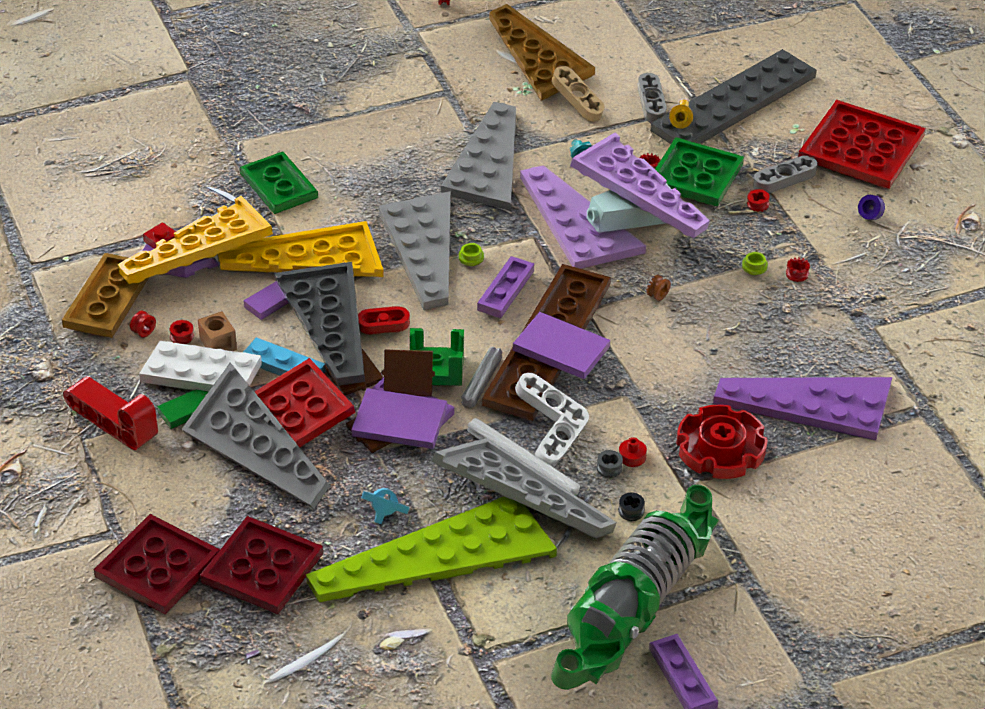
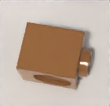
M223 311L198 319L199 337L206 348L227 351L237 350L235 329Z

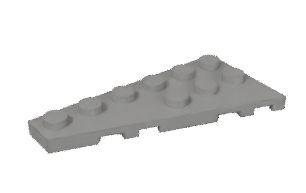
M451 191L379 206V215L423 310L448 305Z
M488 438L436 451L433 456V463L492 489L506 498L520 502L585 532L591 537L599 538L613 533L617 522Z

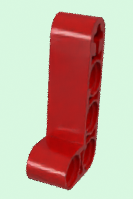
M88 376L83 377L63 392L64 400L72 410L132 450L139 449L158 434L155 407L151 400L143 394H139L130 402H127Z

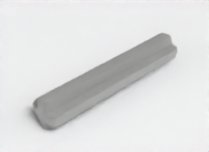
M493 346L488 349L461 397L463 406L473 408L478 402L502 359V350L500 348L496 349Z

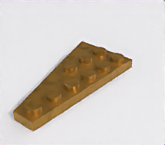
M508 4L489 12V20L541 101L559 93L552 84L553 74L557 67L566 66L571 68L582 81L595 75V67Z

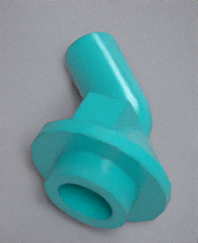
M573 140L571 143L572 147H570L571 157L573 158L592 146L589 141Z

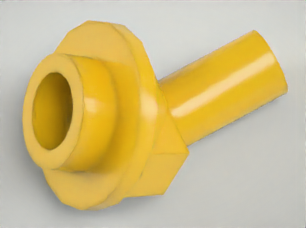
M681 100L679 105H676L670 111L669 119L674 127L683 129L688 127L693 121V112L689 108L687 100Z

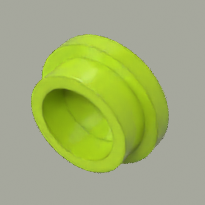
M467 243L459 251V261L464 265L476 266L484 260V252L478 244Z
M750 252L743 259L742 268L750 275H760L767 271L768 262L762 253Z

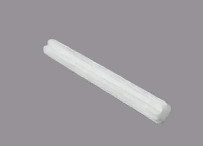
M474 418L468 423L467 431L479 440L488 438L575 496L578 495L580 485L478 418Z

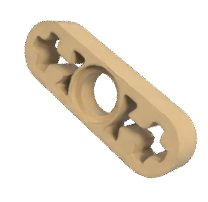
M566 66L557 67L552 78V84L586 120L592 122L600 120L605 108L604 103L571 68ZM580 91L584 94V96L578 97L575 96L572 92Z

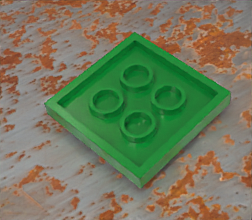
M675 137L655 170L667 180L666 183L671 189L675 188L681 193L680 196L718 207L742 168L744 156Z

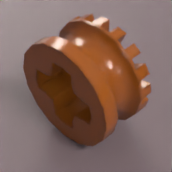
M657 274L651 279L652 282H649L651 285L647 286L646 293L651 297L654 296L657 301H661L668 294L671 282Z

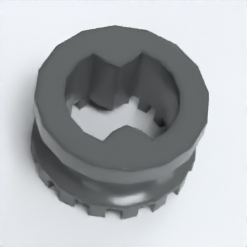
M606 450L598 455L597 471L601 476L605 475V478H608V476L613 478V476L617 477V474L620 475L623 463L620 453Z

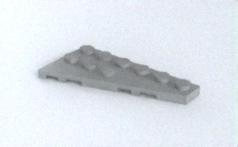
M493 102L442 183L441 193L451 191V196L511 211L516 123L515 106Z
M230 362L182 430L188 436L314 509L330 487L329 483Z

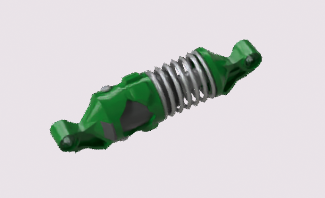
M692 485L689 487L680 513L657 510L648 513L607 565L600 566L588 581L589 586L585 589V593L567 615V625L574 639L576 649H565L558 653L551 673V680L554 685L560 689L569 690L588 681L597 684L604 674L611 673L619 668L627 647L638 636V633L645 632L656 618L659 605L694 559L704 556L712 532L719 522V519L712 516V493L707 487L702 485Z

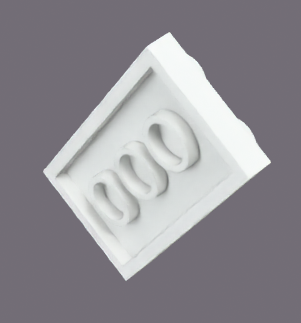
M159 341L140 371L139 376L140 381L143 383L210 391L231 362L250 386L262 365L261 355Z

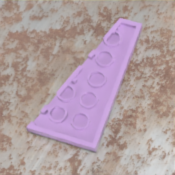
M611 134L572 158L570 166L578 170L582 175L590 177L601 186L617 193L623 199L636 204L642 210L661 219L662 222L680 230L684 235L695 238L708 228L710 220L693 204L680 199L681 193L675 188L670 189L666 185L667 180L648 162L633 155L634 149L629 145L624 146L619 141L620 136L618 134Z
M544 165L520 170V179L572 267L582 269L646 253V245L626 229L598 233L586 218L590 201Z

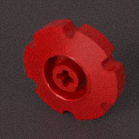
M708 405L700 407L697 415L687 414L682 419L677 430L676 445L680 446L679 456L682 461L695 472L700 474L702 472H710L713 475L712 477L717 479H733L745 476L747 468L757 469L761 465L766 455L768 440L767 437L763 436V424L751 413L745 410L733 411L729 405Z

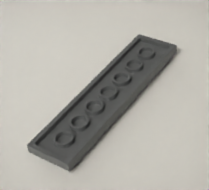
M782 49L689 101V108L693 112V121L688 127L683 129L674 127L669 119L670 113L652 122L650 131L672 144L675 137L701 144L816 78L817 70Z

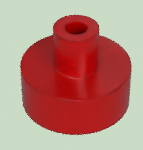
M635 437L623 441L619 446V453L623 458L622 464L628 467H638L644 464L647 457L646 445Z

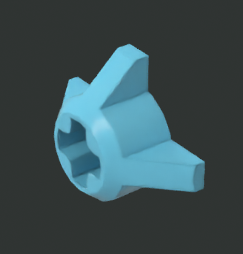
M380 488L374 493L363 491L361 496L362 499L371 501V505L376 511L374 522L382 524L384 516L391 515L395 511L407 514L410 508L399 503L395 493L388 488ZM385 494H388V499L383 498Z

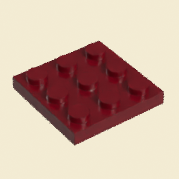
M149 514L93 569L94 576L166 615L200 579V574L220 549Z
M246 516L200 574L201 583L279 614L304 581L306 574L310 573L324 554L323 546Z

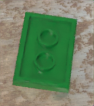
M284 151L240 167L242 177L273 214L318 198L317 189Z

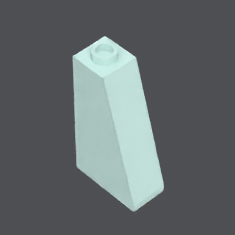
M612 190L591 198L586 217L598 233L666 224L653 214L642 210L636 204L623 199Z

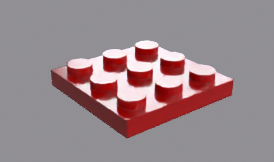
M310 358L255 391L299 448L356 413L354 405Z

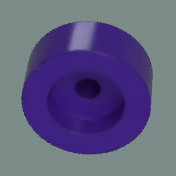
M869 194L860 199L858 212L864 219L877 220L884 214L885 203L881 197Z

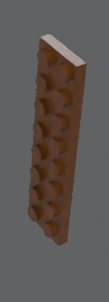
M562 264L522 332L539 312L585 330L610 287L611 277ZM512 347L483 395L482 406L534 421L539 410L517 395L515 390L517 382L524 373H533L553 386L562 370L513 351ZM529 384L528 386H526L528 389L532 388V386Z

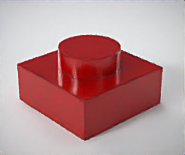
M162 222L143 233V240L155 249L156 243L164 239L168 242L175 238L174 233L176 231Z

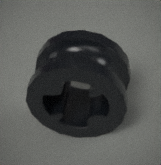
M633 492L623 494L619 499V515L627 521L641 519L644 515V498Z

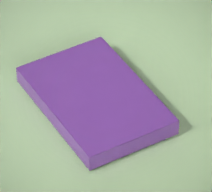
M541 312L536 315L513 343V351L582 379L586 378L610 347L609 339Z
M367 388L352 427V436L434 449L447 410V400Z

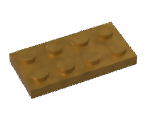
M104 253L62 318L63 328L113 338L149 277L140 283L128 284L118 268V264L128 259V257Z

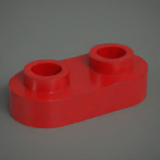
M401 306L370 308L362 310L358 314L359 328L364 334L401 332L410 326V312Z

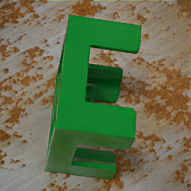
M410 328V350L433 351V371H435V376L432 378V385L462 386L464 329L451 330V348L424 347V330L422 328Z

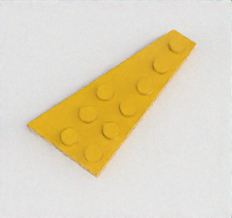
M242 196L234 199V205L228 208L223 205L217 209L218 214L212 217L204 216L174 233L175 238L168 242L162 239L156 243L155 249L141 251L119 263V272L128 284L140 283L148 277L166 274L174 268L189 266L203 258H212L218 253L238 249L241 245L261 241L264 237L273 235L272 226Z

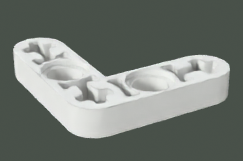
M524 373L515 387L517 395L556 422L538 446L535 456L550 466L555 467L585 427L589 414L583 406L533 373ZM529 384L532 386V388L528 389L526 386H528ZM546 398L554 399L558 403V407L550 406L546 402ZM576 416L578 419L575 421L572 417ZM556 431L566 433L569 440L558 438ZM553 446L556 448L551 456L547 455L546 452Z

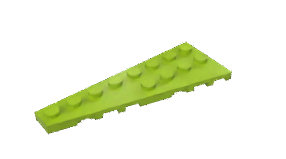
M504 496L306 574V582L318 602L351 597L354 593L367 589L374 590L375 592L382 591L384 586L403 583L404 586L413 585L414 580L430 578L431 581L451 578L472 574L473 571L483 567L503 568L504 563L521 560L522 564L530 563L531 558L546 555L551 559L557 556V548L524 504Z

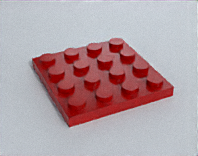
M836 99L799 150L798 157H812L817 161L818 166L890 189L924 138L926 128Z

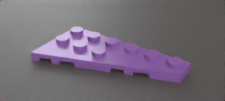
M892 377L720 378L713 404L729 405L731 408L876 440Z

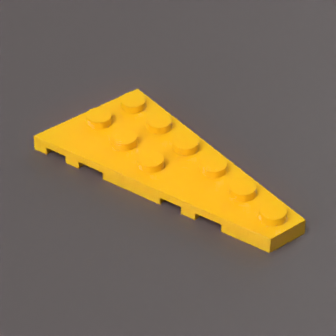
M367 221L266 237L258 242L241 245L238 249L227 250L217 254L221 270L278 273L352 262L354 276L384 277V270Z

